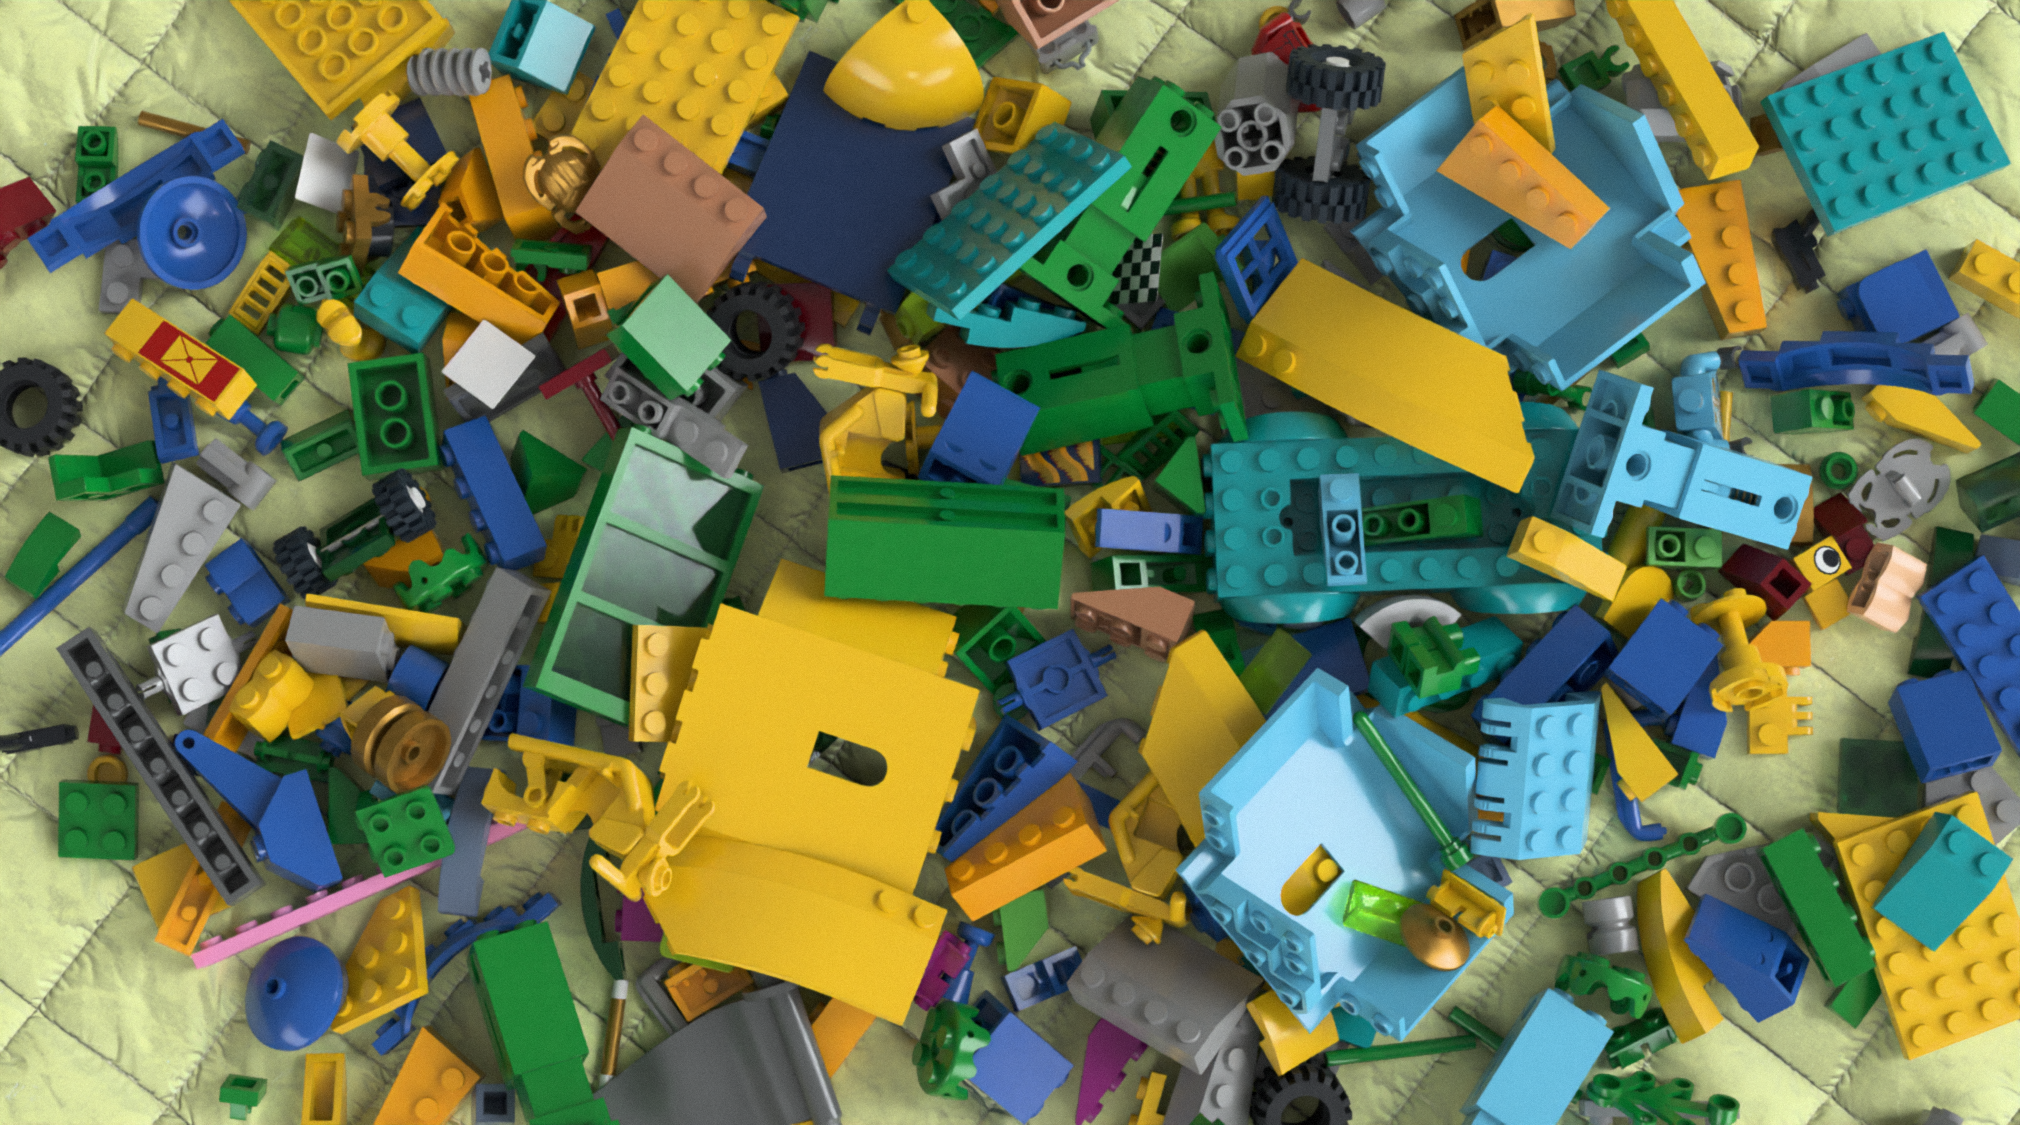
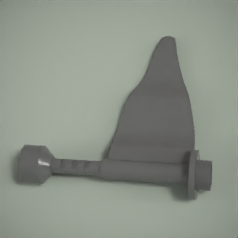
M750 970L754 984L741 991L743 999L715 1008L673 1033L606 1085L593 1093L594 1100L604 1097L611 1121L618 1119L620 1125H791L809 1119L812 1120L813 1125H842V1111L798 990L800 985Z

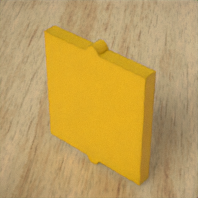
M306 672L315 683L306 700L291 711L287 724L293 740L318 728L323 730L326 724L339 718L340 712L348 707L340 676Z

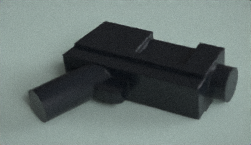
M1813 207L1800 225L1797 219H1795L1785 228H1775L1771 232L1774 236L1771 238V241L1781 260H1784L1794 278L1792 281L1797 291L1803 288L1806 294L1818 289L1817 280L1826 276L1812 249L1818 245V241L1812 233L1820 223Z
M62 724L0 735V751L6 754H20L54 745L73 744L74 740L79 739L78 728L76 725Z

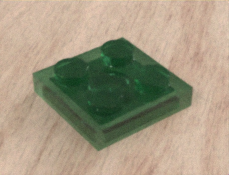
M1840 738L1837 790L1838 814L1897 818L1917 810L1918 775L1904 742Z

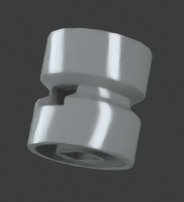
M1631 895L1581 902L1584 923L1592 928L1586 935L1589 953L1605 955L1640 949L1636 927L1629 925V921L1634 917Z

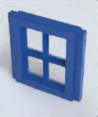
M1261 196L1217 246L1215 249L1216 254L1214 255L1240 317L1244 318L1246 324H1250L1252 319L1298 263L1275 204L1270 202L1268 196ZM1264 225L1269 239L1259 250L1254 240V235ZM1246 247L1251 260L1240 272L1235 257ZM1274 248L1278 263L1268 273L1263 259ZM1255 270L1260 284L1249 294L1244 281Z

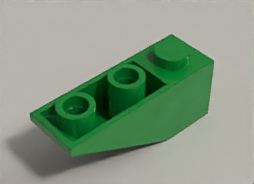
M1465 494L1361 508L1364 547L1447 542L1484 537L1481 501L1479 498Z

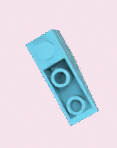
M1359 473L1320 475L1318 506L1327 586L1367 584Z

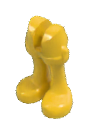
M1215 139L1180 189L1181 198L1197 196V179H1201L1204 195L1220 193L1218 172L1224 169V161L1218 158ZM1224 208L1206 210L1207 225L1218 237L1222 234L1227 236L1240 221L1237 216L1227 214ZM1199 211L1183 213L1180 220L1171 225L1170 231L1173 240H1179L1202 223Z
M342 298L340 300L323 299L317 310V322L322 327H325L326 333L332 341L341 345L340 352L346 358L356 362L379 358L386 347L385 337L371 327L361 329L359 325L361 320L354 317L355 300L350 298Z

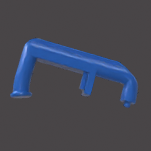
M1648 709L1630 711L1641 727L1661 726L1662 729H1665L1668 723V718L1663 721ZM1605 719L1603 733L1607 757L1611 759L1609 768L1618 819L1627 832L1639 841L1652 842L1663 840V835L1667 834L1666 827H1661V823L1642 825L1638 799L1635 797L1630 801L1616 784L1622 778L1617 773L1607 719Z

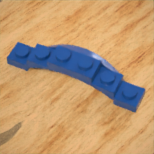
M221 119L202 132L192 133L53 218L47 227L30 236L27 240L50 273L81 254L87 259L116 240L124 244L137 236V222L141 208L149 195L157 187L166 181L182 176H200L215 180L214 172L245 154V151L228 125Z
M1823 331L1820 341H1782L1779 351L1742 350L1738 359L1745 388L1787 391L1825 385L1869 384L1903 387L1941 396L1946 393L1971 394L1974 387L1969 355L1935 354L1934 344L1901 343L1898 332Z
M538 892L523 904L522 907L526 912L522 915L514 906H508L504 909L499 905L483 919L484 922L478 923L475 919H469L465 923L462 919H459L444 932L447 939L437 948L433 944L425 948L428 986L457 954L477 941L476 937L480 934L492 930H499V932L514 930L516 924L535 919L537 924L541 923L560 907L562 903L553 892H548L544 896ZM422 996L394 1009L401 1019L397 1022L394 1018H391L375 1032L379 1038L371 1045L381 1056L389 1054L416 1030L411 1020Z

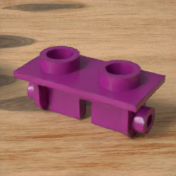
M946 930L941 936H938L913 998L915 1004L925 1011H928L931 1006L935 1008L950 987L948 983L940 978L943 972L955 979L971 958L968 954L972 948Z

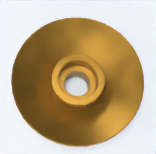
M1422 903L1410 906L1402 914L1399 923L1402 940L1408 950L1420 962L1439 971H1453L1460 968L1466 962L1470 952L1469 941L1462 926L1454 917H1449L1430 904Z

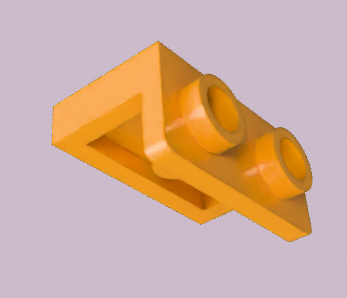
M682 962L667 971L670 978L664 981L687 1022H690L754 983L744 968L735 966L733 971L726 973L694 964L690 966L686 962Z

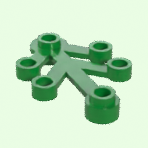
M1636 1071L1633 1073V1076L1619 1079L1611 1074H1597L1588 1083L1586 1089L1587 1096L1596 1105L1603 1108H1617L1633 1120L1632 1125H1656L1657 1117L1669 1125H1696L1693 1121L1681 1117L1676 1112L1708 1117V1122L1711 1125H1731L1736 1122L1740 1104L1736 1099L1724 1094L1710 1096L1708 1104L1690 1101L1694 1084L1685 1078H1674L1671 1083L1654 1088L1656 1077L1646 1071ZM1636 1105H1641L1650 1112L1643 1111Z

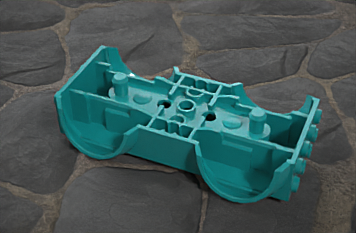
M1519 402L1525 421L1522 422L1527 442L1531 443L1535 459L1519 493H1515L1394 437L1349 438L1339 422L1322 414L1276 412L1249 417L1246 419L1248 440L1233 442L1229 429H1227L1217 444L1210 445L1207 454H1203L1201 459V480L1208 481L1209 492H1204L1206 513L1203 519H1210L1211 530H1206V534H1204L1205 557H1212V568H1209L1208 572H1206L1207 595L1214 594V603H1219L1222 609L1234 619L1246 622L1276 624L1308 623L1343 618L1353 612L1360 596L1450 593L1461 609L1493 614L1546 613L1571 609L1575 604L1579 606L1587 594L1586 591L1506 557L1519 522L1531 516L1564 529L1602 551V537L1591 535L1550 517L1579 427L1562 408L1537 402ZM1359 473L1361 508L1460 494L1479 498L1481 501L1484 537L1447 542L1364 547L1367 584L1327 586L1318 506L1320 475Z

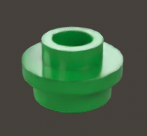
M1833 452L1827 455L1820 463V479L1831 489H1845L1851 486L1857 478V464L1850 455L1844 452ZM1833 465H1839L1843 468L1844 473L1841 478L1833 476L1831 472Z

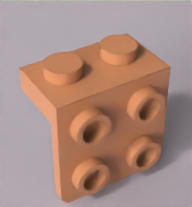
M955 325L947 326L924 349L929 352V357L922 372H932L937 377L938 397L936 411L944 420L949 415L971 371L992 381L991 371L997 369L995 354L1002 353L997 347L966 344L959 337L961 327ZM922 393L915 394L916 396L922 398Z

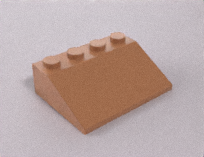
M644 114L618 144L575 211L656 276L661 278L668 274L696 304L767 217L761 205Z

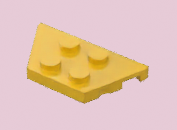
M1528 13L1520 21L1508 28L1503 27L1493 33L1490 38L1484 41L1480 40L1468 47L1463 52L1462 59L1474 125L1496 105H1499L1552 154L1556 146L1534 13Z

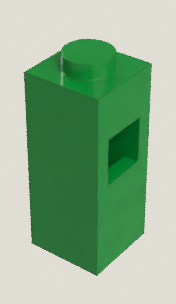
M229 315L226 320L224 318L219 319L208 333L210 338L206 341V344L243 368L257 384L256 387L278 405L282 406L305 379L300 372L232 315Z

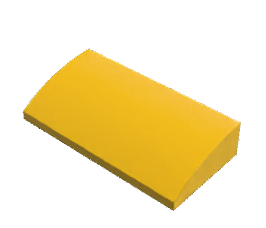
M306 594L305 599L306 607L385 618L390 632L394 633L396 646L402 648L414 645L427 652L453 656L456 647L461 643L468 628L459 618L314 594Z

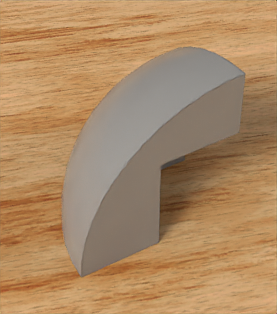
M1405 594L1388 597L1371 604L1354 617L1353 621L1387 650L1391 626L1394 622L1407 621L1411 628L1423 626L1428 618L1435 616L1440 624L1444 626L1454 624L1462 614L1440 600L1427 596Z

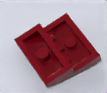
M814 282L767 284L768 287L777 285L783 288L781 294L784 296L790 294L795 299L791 302L794 309L800 307L802 315L798 316L799 322H805V331L800 334V337L804 338L803 346L797 349L799 354L792 362L814 361V356L828 355L827 353L815 350L820 344H829L837 347V323L834 321L833 290ZM757 313L760 350L764 352L770 346L772 332L767 320Z

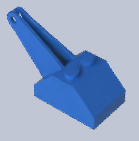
M184 730L177 735L174 743L176 753L255 831V836L252 837L250 845L257 863L263 861L266 870L313 893L335 887L341 882L343 877L306 769L280 778L194 730ZM191 740L194 746L187 749L183 746V742Z

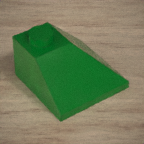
M969 604L962 606L953 614V616L957 617L953 632L959 634L954 653L993 695L999 687L1007 684L1012 679L1004 663L1046 642L1044 637L1017 607L996 608L989 605Z

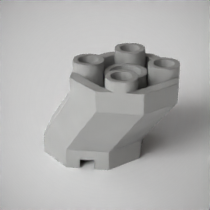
M1272 52L1238 58L1221 84L1216 123L1222 126V128L1214 138L1218 158L1224 161L1226 166L1236 170L1243 176L1277 170L1295 144L1298 106L1302 100H1294L1291 98L1292 95H1287L1286 82L1289 64L1286 65Z
M1720 60L1710 62L1743 118L1740 88L1738 85L1731 86L1728 77L1735 76L1732 67ZM1640 64L1634 65L1630 72L1623 73L1622 87L1626 94L1627 106L1645 115L1657 143L1686 142L1684 137H1680L1677 133L1673 118L1667 108L1661 105L1654 85L1643 74Z

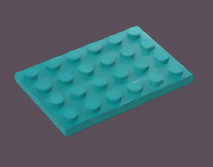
M1945 32L1770 94L1760 101L1827 237L1993 174L2011 164Z
M1054 121L1052 124L1041 128L1036 133L1035 139L1025 149L1014 152L1008 158L1007 164L997 173L986 177L980 183L979 189L970 197L958 202L943 221L927 229L923 238L916 245L900 253L895 263L887 271L894 281L960 321L1132 166L1124 155Z

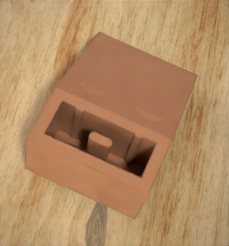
M1162 587L1072 593L1071 619L1075 620V625L1090 633H1095L1096 630L1110 635V640L1120 646L1129 648L1132 644L1144 649V653L1148 657L1159 662H1165L1170 648L1186 639L1193 623L1195 601Z

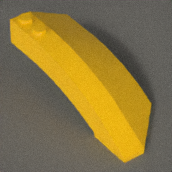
M1301 258L1252 319L1235 355L1237 358L1365 424L1512 492L1519 493L1535 459L1531 443L1527 442L1522 422L1525 421L1517 392L1512 390L1508 375L1510 367L1507 356L1398 306L1304 258Z
M1203 629L1170 648L1166 661L1169 664L1163 685L1158 686L1150 711V716L1153 717L1146 738L1142 737L1138 753L1143 756L1195 848L1205 839L1199 792L1266 722L1256 703L1210 636ZM1321 845L1289 877L1281 889V903L1284 909L1291 915L1298 916L1306 912L1342 872Z
M693 836L678 854L672 857L668 855L665 858L668 862V867L672 871L671 883L667 890L654 897L649 895L645 888L642 887L644 892L643 899L655 923H660L668 939L666 944L672 956L674 954H681L716 961L789 981L831 996L899 1026H902L947 913V910L878 880L836 865L761 845L703 836Z

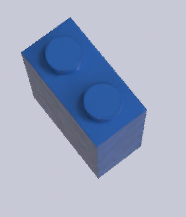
M1952 669L1938 672L1930 679L1918 681V679L1912 678L1905 680L1896 686L1888 701L1921 784L1993 766L2002 752L1973 680L1967 670L1954 672Z

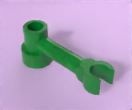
M1518 368L1514 375V389L1518 394L1536 396L1537 394L1556 396L1564 399L1571 409L1586 410L1587 406L1583 405L1582 398L1585 392H1592V389L1588 386L1575 384L1560 391L1549 383L1546 385L1542 384L1529 371L1522 372Z

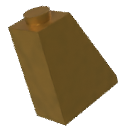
M1477 0L1456 13L1454 17L1463 49L1466 50L1480 40L1484 41L1490 38L1493 33L1503 27L1508 28L1528 13H1534L1537 32L1558 27L1577 14L1574 0Z

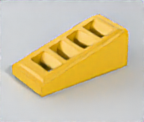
M269 250L228 313L260 336L268 325L270 313L276 314L281 305L285 303L293 292L285 274V271L291 265ZM274 268L286 276L283 282L270 274ZM265 280L278 289L275 295L261 286ZM256 292L269 301L266 308L252 298ZM246 304L261 314L258 321L243 311Z

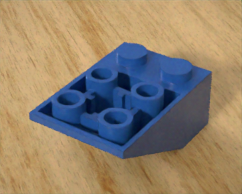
M971 371L936 437L917 478L924 481L1003 485L1040 407Z
M516 665L481 740L508 742L509 736L514 733L574 746L577 708L522 687L530 665ZM553 666L552 671L579 682L580 670Z
M1706 893L1702 895L1684 938L1691 952L1700 957L1712 971L1716 980L1725 985L1737 999L1740 1007L1749 1012L1758 1023L1793 1006L1810 961L1807 955L1785 931Z

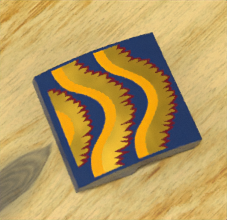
M1100 439L1022 456L1019 452L1022 483L1036 487L1061 485L1071 487L1102 482Z

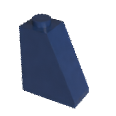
M782 369L773 376L766 378V380L758 381L782 474L823 464L819 445V426L822 417L827 414L825 409L795 372L788 374L787 369Z

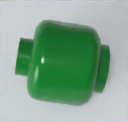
M284 303L279 308L278 314L270 313L267 335L274 336L273 343L279 351L309 355L313 348L320 347L324 327L317 322V310L315 308Z

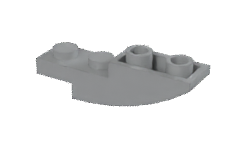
M620 366L616 367L600 398L601 401L635 424L650 428L651 434L656 438L668 440L723 478L732 477L748 447L746 443L726 431V425L679 396L669 400L651 381Z

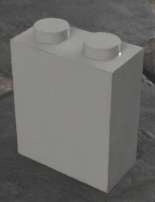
M294 605L285 641L294 660L305 672L388 683L392 670H394L400 659L401 652L394 642V633L390 632L385 618Z

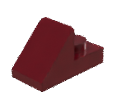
M1840 492L1813 508L1814 525L1823 539L1832 535L1852 567L1844 572L1845 576H1849L1864 567L1865 561L1875 545L1862 525L1868 521L1867 518L1853 504H1850L1849 500Z

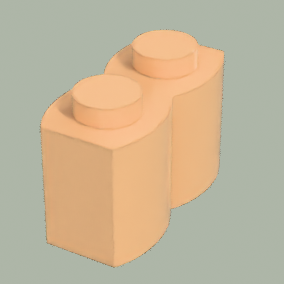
M1877 542L1865 561L1862 578L1857 582L1850 595L1847 612L1880 630L1897 633L1909 618L1911 598L1924 584L1927 564L1893 545Z

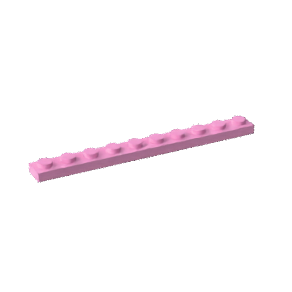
M492 817L487 846L528 829L527 825L516 822L514 827H510L494 821ZM442 858L384 878L379 866L376 867L378 875L364 880L362 874L352 877L341 883L343 888L341 891L331 895L328 894L327 889L305 898L308 904L306 906L293 910L292 905H288L270 913L272 920L258 926L257 921L254 920L235 928L237 935L223 941L221 935L200 943L201 951L191 955L197 969L211 966L440 867Z

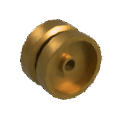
M393 695L380 700L363 716L352 737L350 751L354 764L371 777L377 778L387 788L399 794L422 785H428L433 781L445 764L450 752L452 739L449 727L442 720L430 712L424 711L418 704L406 696Z

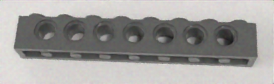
M88 627L56 648L226 904L228 906H235L265 886L266 883L182 757L176 753L174 745L143 699H141L139 693L99 633L93 628Z

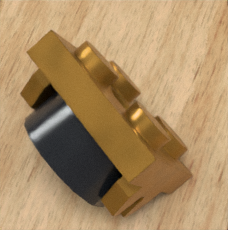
M353 174L349 189H343L342 211L338 210L336 215V232L343 233V242L339 243L338 256L351 255L360 278H362L365 264L378 260L379 257H390L394 237V212L392 202L388 198L378 193H369L368 175Z

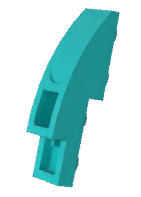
M1019 297L1018 302L1006 300L1003 314H1000L1001 309L998 307L979 304L978 309L974 308L960 321L930 302L926 312L933 321L960 326L959 337L966 344L985 347L1015 348L1036 346L1068 338L1085 331L1086 322L1076 315L1077 310L1062 305H1055L1054 310L1041 308V302L1026 297Z

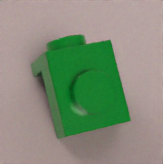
M1655 738L1654 744L1678 773V776L1667 784L1681 790H1686L1688 783L1695 786L1703 764L1697 762L1699 754Z

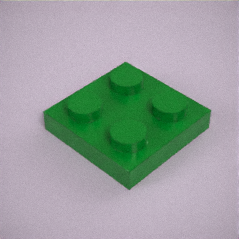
M61 780L59 782L58 857L112 860L137 859L139 783Z

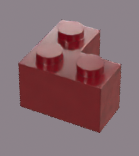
M30 177L0 188V269L8 262L6 257L9 252L21 241L47 227L57 212Z

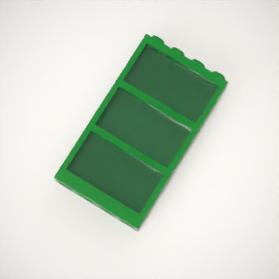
M633 424V427L618 429L522 687L629 729L633 625L707 628L708 624L714 625L720 603L722 604L765 485L753 481L754 475L739 468H736L731 478H723L668 440L665 442L654 437L651 434V429L646 426Z

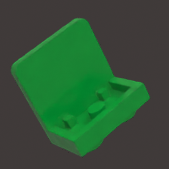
M422 785L382 800H378L376 796L369 792L371 789L358 794L357 805L353 809L354 820L360 831L364 830L368 840L367 846L370 857L374 864L378 863L384 878L454 853V840L433 791L429 786Z

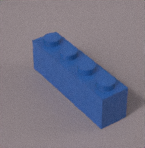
M486 415L443 430L442 444L438 446L440 458L446 468L451 466L456 477L453 479L455 490L461 500H467L471 509L468 512L471 525L476 533L481 531L486 541L484 551L491 565L496 564L500 568L516 571L543 561L547 544Z

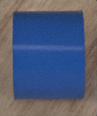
M410 645L394 668L385 692L391 691L395 695L406 696L418 704L424 711L428 712L437 694L438 685L445 677L450 664L414 645Z

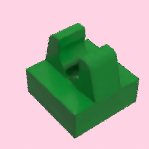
M235 1074L228 1075L220 1087L219 1102L230 1103V1119L247 1120V1113L251 1114L252 1107H257L266 1094L267 1079Z

